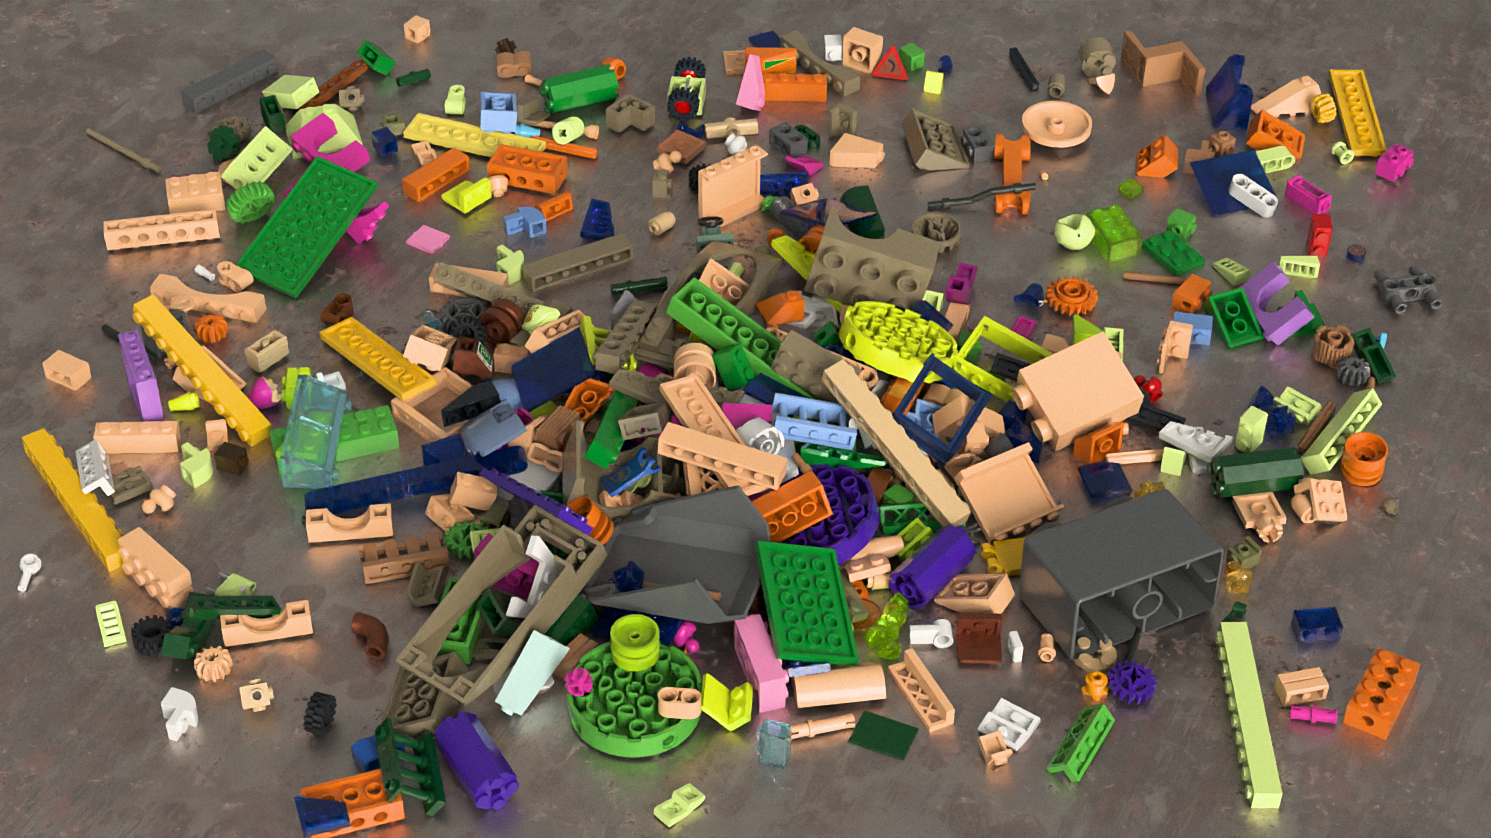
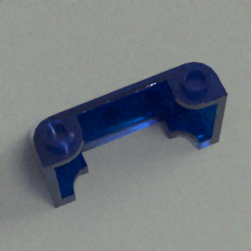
M1234 54L1230 56L1206 86L1205 94L1211 123L1216 128H1248L1253 91L1247 84H1240L1242 69L1245 65L1244 55Z

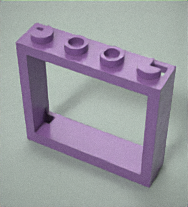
M138 329L118 334L129 389L141 422L164 421L156 377Z

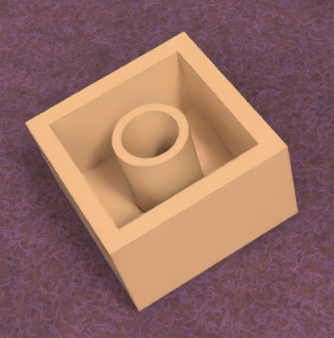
M853 27L844 36L842 65L871 74L882 59L883 36Z

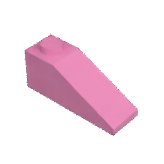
M750 54L736 105L761 111L765 104V89L760 57Z

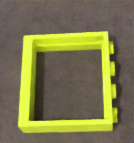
M984 316L958 352L952 369L973 384L1018 408L1012 396L1013 386L964 359L981 336L1032 364L1043 359L1040 355L1046 358L1051 356L1052 352Z

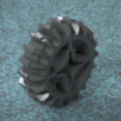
M461 296L459 299L454 298L453 301H447V304H444L440 310V324L443 331L450 335V332L453 331L451 328L453 325H456V321L468 317L479 318L489 308L488 304L484 303L483 299L478 300L476 297L470 298V296L467 298ZM466 328L463 332L464 337L470 338V336H475L471 328Z

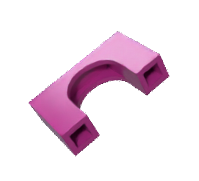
M324 113L290 136L293 150L296 153H301L307 162L312 163L316 156H319L356 172L370 161L367 149L357 140L334 154L318 152L323 143L338 133L334 121Z

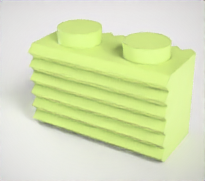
M1250 406L1239 417L1234 444L1235 449L1243 453H1251L1263 442V434L1266 428L1268 416L1266 412Z

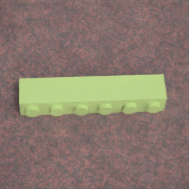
M1373 388L1354 392L1301 457L1310 475L1330 471L1342 456L1347 438L1354 433L1361 432L1381 407L1382 403Z

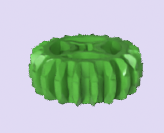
M253 181L251 184L247 183L245 186H241L240 189L235 190V193L230 194L226 207L229 216L236 223L240 222L243 224L266 216V213L270 212L271 208L275 206L274 202L276 200L273 190L266 183L261 181L256 183Z

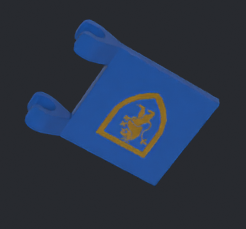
M645 447L638 450L635 458L600 480L611 498L646 474H654L660 470L659 465H656L654 468L650 467L652 463L656 462L650 454L647 457H642L643 453L647 452ZM639 463H645L644 467L642 468Z

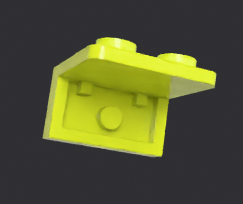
M484 177L474 184L470 181H464L443 193L442 200L463 213H467L491 198L490 180Z

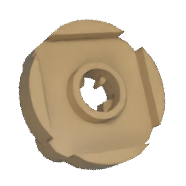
M1081 637L1077 641V646L1081 649H1087L1090 647L1091 642L1088 638ZM1108 639V644H1104L1100 640L1099 646L1102 650L1095 652L1099 654L1097 658H1092L1093 655L1090 656L1087 653H1082L1078 659L1073 661L1088 673L1092 671L1105 673L1116 664L1117 652L1112 646L1110 639Z

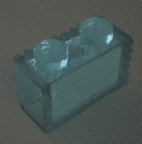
M765 718L763 724L758 725L756 738L759 740L755 753L759 754L760 764L764 763V765L768 764L769 766H777V768L781 767L782 769L786 767L791 754V724Z

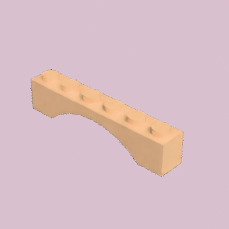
M159 274L150 286L151 295L154 294L165 305H170L172 297L186 296L192 298L195 302L194 307L190 310L214 315L218 313L219 316L257 323L266 310L263 294L248 291L227 295L202 293L187 287L178 277Z

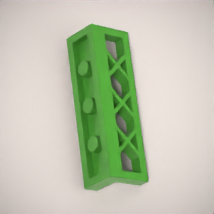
M1104 704L1084 707L1046 767L1049 773L1064 771L1071 782L1080 781L1115 722L1114 717Z

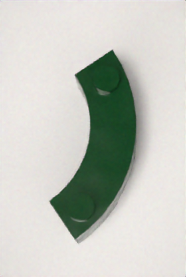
M189 592V596H213L202 593ZM187 600L182 614L183 623L180 627L176 626L172 631L165 633L161 655L180 659L193 658L205 645L216 619L188 620L185 616L188 605Z

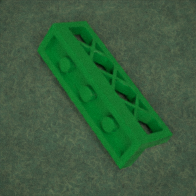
M922 502L879 505L880 530L883 535L899 534L916 518L926 527H930L932 531H937L942 526L935 517H928L924 514L927 508ZM910 508L918 511V514L912 519H908L903 515ZM884 510H894L898 515L893 520L885 521ZM966 522L960 526L966 528Z

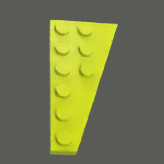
M787 235L772 240L771 246L807 281L816 252L814 254L805 250L804 245ZM825 298L839 313L841 312L842 305H846L847 309L851 306Z

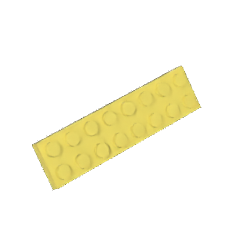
M421 113L415 116L403 132L404 138L421 142L428 141L429 144L445 148H456L460 151L492 157L500 144L543 152L546 148V141L511 133H502L501 131L489 133L480 130V126Z

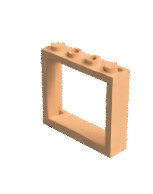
M445 367L432 375L435 377L436 385L428 390L422 391L405 401L398 397L391 400L392 415L443 453L462 443L461 429L471 419L464 421L446 433L414 410L413 407L446 387L458 396L472 387L468 381L463 380L456 373Z

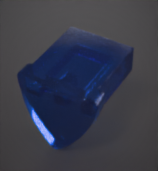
M1260 386L1252 396L1247 410L1250 406L1258 409L1260 406H1274L1273 395L1264 386Z

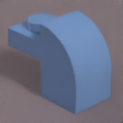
M518 207L517 213L503 217L504 232L507 235L524 230L532 238L547 233L546 218L536 208Z

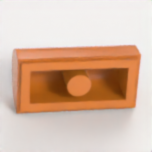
M568 191L537 204L535 208L544 215L546 221H549L573 209L571 193Z

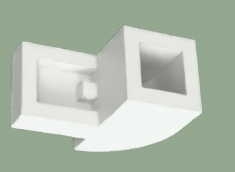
M171 687L162 700L161 707L164 718L169 719L166 723L168 737L171 740L178 741L182 733L186 732L188 725L194 727L198 725L199 716L194 697L187 691Z

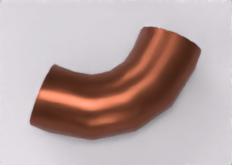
M356 612L352 619V632L367 638L364 651L369 657L376 660L383 659L389 644V635L385 625L376 617Z

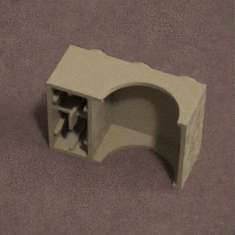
M831 207L804 291L853 307L857 302L876 301L893 304L895 308L902 311L909 309L918 313L935 268L941 242L899 228L896 229L893 235L884 239L864 238L848 230L839 219V209Z
M575 421L563 452V505L567 506L576 498L587 496L614 521L620 517L623 520L633 514L632 510L637 507L687 497L683 461L658 454L659 436L648 435L639 446L631 450L619 452L614 464L609 463L608 467L604 469L584 458L590 442L586 439L583 432L584 421ZM645 447L647 452L643 453L642 457H647L650 454L656 460L651 468L659 465L660 470L652 474V479L646 487H637L633 492L643 496V500L622 508L601 505L599 495L603 490L606 491L600 480L635 458L638 450ZM622 490L616 495L621 496L624 493V490Z

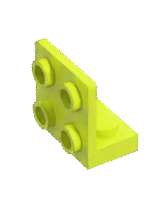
M706 673L703 675L701 709L729 731H733L751 720L753 686L749 682L730 691L710 674Z

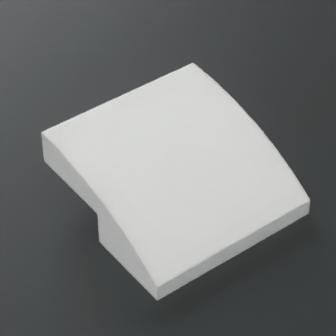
M1001 698L994 710L987 713L977 730L985 735L1001 731L1005 745L1017 751L1028 740L1041 721L1040 717Z

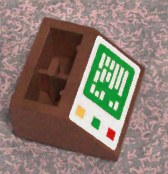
M458 336L453 372H457L459 375H476L479 378L492 377L493 357L479 339Z

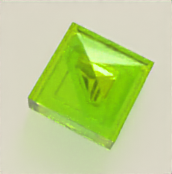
M1130 178L1119 184L1118 190L1132 198L1143 192L1144 186Z

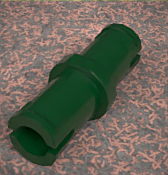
M429 69L417 72L411 71L407 75L397 77L396 84L398 87L409 84L415 85L420 81L431 78V73Z

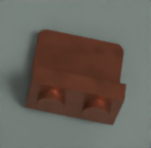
M958 613L956 638L957 658L960 663H1001L1000 634L1002 614Z

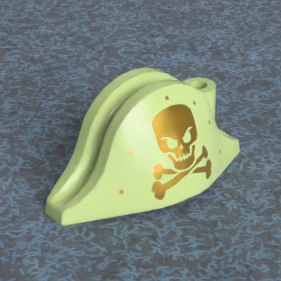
M538 304L533 305L525 317L522 328L532 335L535 329L557 320L561 314L555 308Z

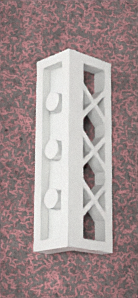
M95 439L76 450L82 491L87 494L100 486L107 496L114 493L115 489L108 454L98 440Z

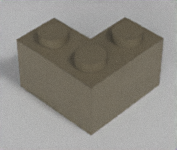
M629 93L606 108V126L617 132H621L629 125L645 131L655 124V106Z

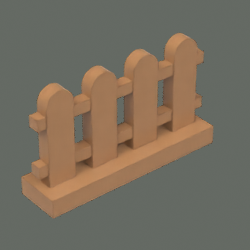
M428 532L425 535L426 539L417 540L416 536L410 535L405 537V542L398 544L394 539L385 540L384 546L376 547L374 543L364 544L363 550H359L360 558L365 557V562H362L365 584L410 577L416 563H421L425 570L441 566L449 570L450 564L447 547L442 548L440 544L444 543L443 536H438L436 532ZM427 546L428 551L421 552L420 547ZM407 550V555L400 556L399 551ZM378 554H386V558L378 559Z

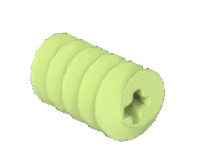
M568 117L553 127L552 135L557 143L567 144L580 137L584 132L585 126L578 117Z

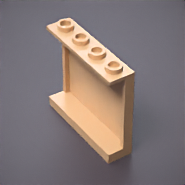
M754 145L698 171L699 219L708 216L722 217L724 223L720 225L721 228L763 207L761 202L764 197L760 195V159L767 156L768 153L758 145Z
M1029 442L963 469L954 478L988 543L1006 540L1008 535L1012 533L1018 535L1024 532L1028 526H1031V528L1037 527L1043 523L1042 520L1047 518L1049 521L1060 515L1059 512L1064 508L1063 504L1059 506L1055 504L1028 455L1033 450Z

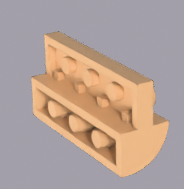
M864 662L855 666L841 665L840 667L832 668L824 666L814 670L799 669L796 672H790V681L794 689V699L798 708L886 698L885 679L881 664Z

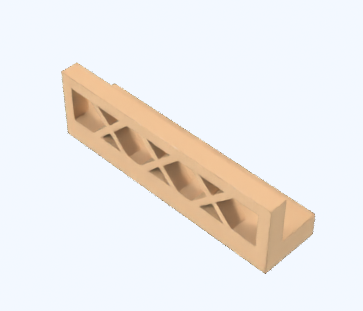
M913 648L905 650L904 661L888 666L889 674L929 732L953 724L955 708ZM906 669L909 673L908 677L898 675L897 671ZM908 684L918 686L919 691L909 690L907 688ZM918 700L928 701L930 703L929 707L919 705ZM929 715H934L941 720L931 723L928 717Z

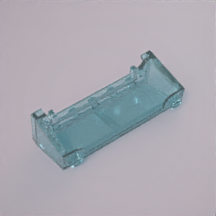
M298 374L280 456L283 487L333 490L334 482L339 479V469H335L344 416L352 410V400H348V391L311 376Z

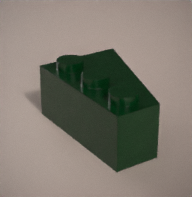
M578 594L544 635L567 646L580 633L586 636L602 623L592 604Z

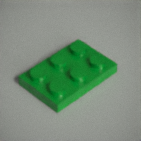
M1167 230L1141 241V248L1175 277L1205 264V258L1172 230Z

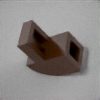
M873 467L867 478L873 489L877 504L894 474L882 467Z

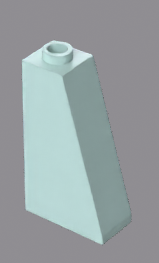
M534 630L495 700L496 703L502 705L500 710L511 716L513 713L522 715L570 648Z

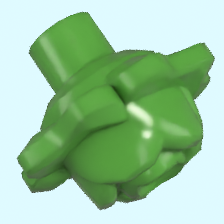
M766 196L761 202L763 206L761 211L771 210V206L778 199V196Z

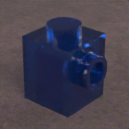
M388 127L371 132L373 148L382 157L398 152L397 137Z

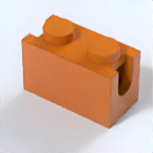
M1191 274L1173 293L1171 307L1183 313L1191 314L1196 310H1200L1208 296H1212L1213 291L1210 290L1212 282Z

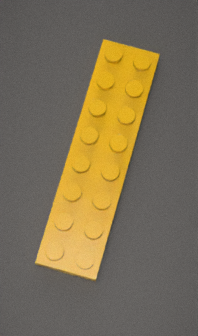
M1330 69L1329 79L1349 150L1354 152V156H1382L1387 151L1364 70Z
M352 316L319 332L320 339L402 401L410 399L412 396L436 385L435 377L417 364L407 361L408 358L403 357L401 352Z

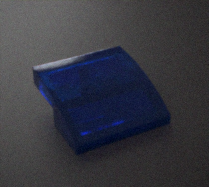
M1099 462L1083 465L1078 468V472L1092 498L1109 500L1112 494L1130 496L1133 491L1119 463Z

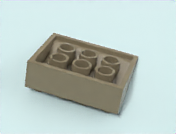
M911 108L901 125L914 164L920 169L924 168L929 171L969 168L970 163L961 144L956 124Z
M455 652L437 656L433 663V671L440 677L457 676L467 673L469 670ZM400 666L381 723L389 717L392 720L394 732L416 739L426 730L433 733L435 740L434 732L443 720L449 716L454 719L458 701Z

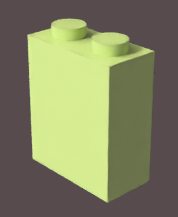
M283 75L263 90L262 93L264 97L275 95L281 108L298 109L317 95L319 90L314 77Z

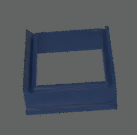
M932 353L926 358L923 363L924 366L892 413V416L897 424L902 425L907 436L916 442L918 448L945 466L946 462L957 453L993 394L986 393L936 358L935 354ZM930 371H933L975 401L949 445L903 414Z

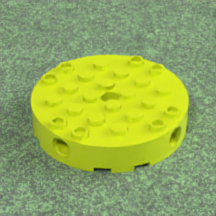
M862 301L855 303L854 307L849 306L839 330V338L843 343V347L849 350L856 360L863 361L878 370L907 379L910 382L915 380L924 366L923 363L926 358L932 353L950 368H952L958 353L955 339L940 325L932 320L928 322L921 319V314L909 309L902 311L895 308L893 304ZM930 371L924 382L932 383L943 378Z

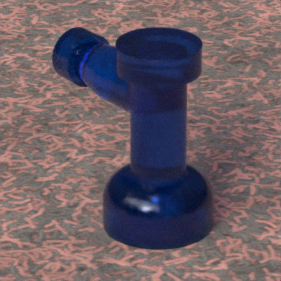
M681 121L676 130L702 139L705 124L700 125L696 129H691L686 122Z

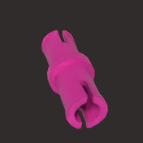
M1291 705L1290 719L1309 720L1311 723L1319 721L1336 724L1337 709L1317 708L1316 705H1312V707Z

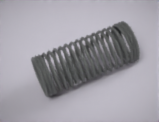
M786 196L779 197L771 206V214L799 240L809 230L811 225L813 227V225L817 224Z

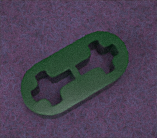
M805 125L794 127L807 138L808 149H817L820 146V136Z

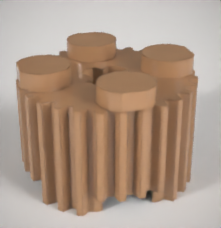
M1321 325L1316 330L1312 348L1313 359L1328 364L1330 368L1337 369V365L1342 358L1352 355L1354 339L1349 328L1342 325H1337L1335 328L1327 326L1326 328V326Z

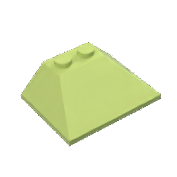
M325 104L323 106L300 109L286 124L285 131L291 148L292 141L290 136L322 113L334 121L338 133L323 143L318 152L323 154L339 152L355 140L362 144L354 115L336 104ZM292 150L293 159L303 158L301 153H296Z

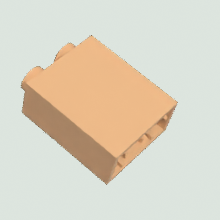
M1104 331L1019 370L1016 387L1012 388V396L1020 410L1028 408L1035 419L1031 422V426L1037 440L1040 443L1048 441L1054 452L1075 443V439L1106 424L1119 422L1137 414L1144 395Z

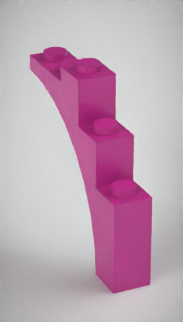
M298 180L282 194L284 198H286ZM383 201L377 206L362 209L346 231L358 244L363 240L368 242L375 235L373 233L377 228L375 224L386 215L384 211L389 205Z

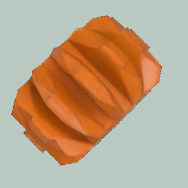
M210 313L207 316L202 315V318L197 319L194 330L199 341H203L204 344L208 342L213 344L215 341L220 342L221 339L226 338L228 325L224 316H219L218 313L211 315Z

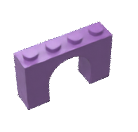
M1273 261L1239 288L1243 287L1260 329H1264L1262 333L1269 342L1273 341L1278 346L1312 320L1314 316L1298 296L1280 310L1266 313V307L1270 298L1290 283L1284 271Z

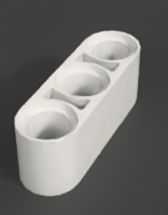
M1243 174L1234 175L1228 189L1229 194L1262 217H1271L1278 204L1277 197Z

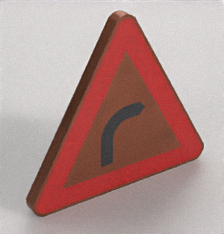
M894 45L890 47L872 71V76L900 80L908 79Z

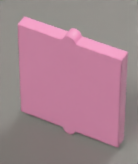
M423 225L416 232H413V235L406 240V244L433 254L438 248L443 247V244L450 238V235Z

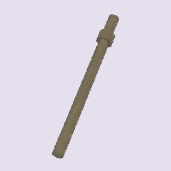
M87 128L86 133L138 161L141 163V166L156 172L161 171L162 167L154 163L151 158L143 157L96 130Z

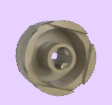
M1091 38L1087 40L1084 46L1082 44L1079 48L1081 65L1088 77L1095 74L1105 75L1112 73L1116 59L1111 43L1107 42L1105 38Z

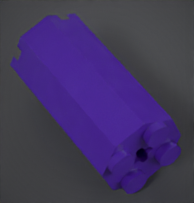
M948 525L941 527L890 574L892 580L889 582V588L897 601L902 604L904 602L909 603L910 605L907 607L910 609L922 608L973 560L977 549L962 526Z
M461 711L457 713L458 717L454 719L451 716L445 718L434 732L437 741L435 740L436 746L476 807L487 810L503 808L505 803L519 788L516 774L475 714Z

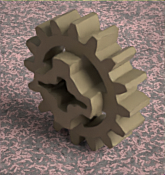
M228 115L227 118L221 117L220 121L216 120L215 124L212 125V131L214 128H220L221 125L233 128L234 133L238 134L239 141L241 142L243 141L242 138H248V135L251 134L250 122H248V119H243V116L239 118L236 115L233 117Z

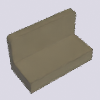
M532 96L517 105V122L536 125L549 118L550 113L538 111L539 97Z

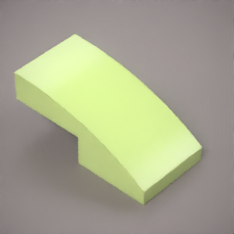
M688 783L673 791L671 799L656 806L653 814L668 827H671L696 809L705 800V795L691 783Z

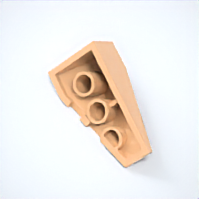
M1308 75L1292 80L1249 106V110L1255 116L1261 109L1274 117H1279L1280 114L1295 116L1296 113L1300 112L1310 115L1312 114L1310 101L1316 95L1321 94L1319 85Z

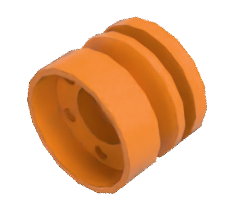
M1358 432L1349 436L1344 445L1340 464V472L1344 479L1357 486H1371L1379 482L1383 476L1388 455L1387 443L1377 434L1370 432Z
M582 496L576 498L567 505L573 512L588 519L586 524L593 527L589 535L590 537L603 543V545L609 540L614 530V523L590 497Z

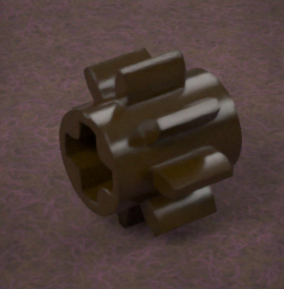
M508 38L497 42L498 47H496L495 51L497 54L503 52L514 54L517 46L514 40L509 41Z

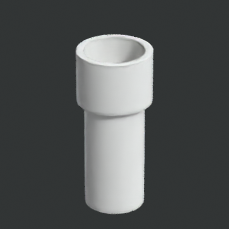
M202 265L196 266L195 273L204 276L210 281L215 279V274L206 270L205 267Z

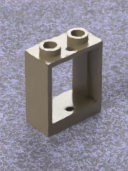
M667 401L630 408L618 420L623 440L662 433L667 423H671L672 411Z

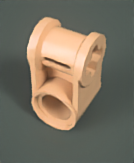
M224 261L217 266V270L220 273L219 283L236 293L242 292L254 281L252 274L248 270L242 269L232 262Z

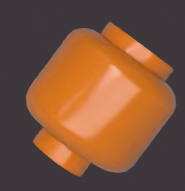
M615 57L604 59L601 66L610 64L611 67L609 69H613L617 80H620L626 72L624 61Z

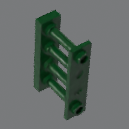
M387 717L374 731L386 800L391 803L400 793L422 800L425 814L433 817L446 803L433 733L425 730L416 739L396 733L393 730L391 718ZM396 742L411 747L414 755L398 750ZM399 760L416 765L417 772L400 767ZM402 777L418 782L421 790L404 785Z

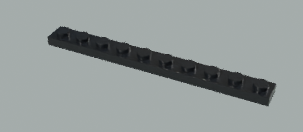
M997 352L990 373L1017 382L1019 370L1031 364ZM1142 403L1139 412L1125 420L1160 432L1170 421L1185 424L1186 418Z

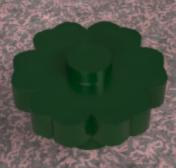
M221 125L220 128H214L209 135L210 141L207 143L208 152L213 154L214 160L225 162L227 159H233L241 148L239 136L234 133V129Z

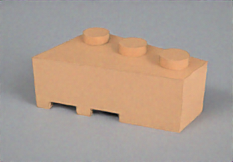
M960 395L933 413L935 434L953 438L975 402ZM985 407L976 422H983L985 433L988 434L989 439L1001 432L1005 434L1003 416Z

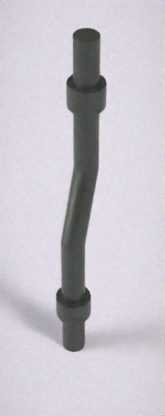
M1013 183L1012 186L990 188L971 197L957 199L942 198L940 201L928 202V209L942 207L943 209H949L951 206L973 204L998 194H1021L1023 191L1036 190V183Z

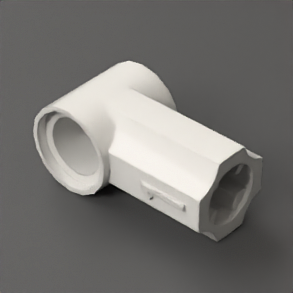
M939 619L934 621L932 625H909L910 644L934 643L938 648H947L953 644L951 623L946 619Z

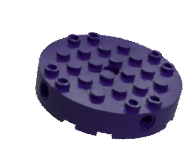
M828 464L811 465L813 473L823 485L833 515L779 543L835 549L838 565H841L859 553L874 536L880 519L879 507L871 484L863 474L860 475L853 468L839 465L838 467H829ZM798 469L799 475L781 483L779 487L804 474Z

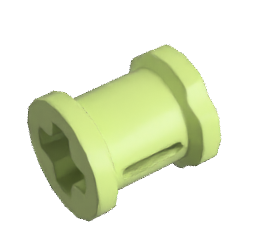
M1342 141L1335 143L1331 148V153L1338 156L1342 164H1348L1354 158V152L1348 150L1346 144Z

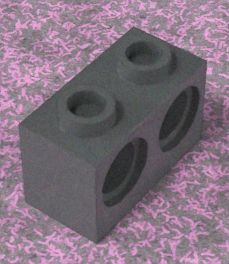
M787 122L769 129V144L784 156L797 158L807 153V138Z
M984 126L963 128L961 144L966 148L967 155L971 157L973 162L994 160L995 144Z

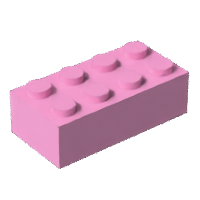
M760 614L734 621V650L747 682L753 686V698L759 713L784 708L785 698L788 697L786 683L789 682L786 669L783 670L781 667L782 660L776 659L772 637H769L767 622L762 621Z

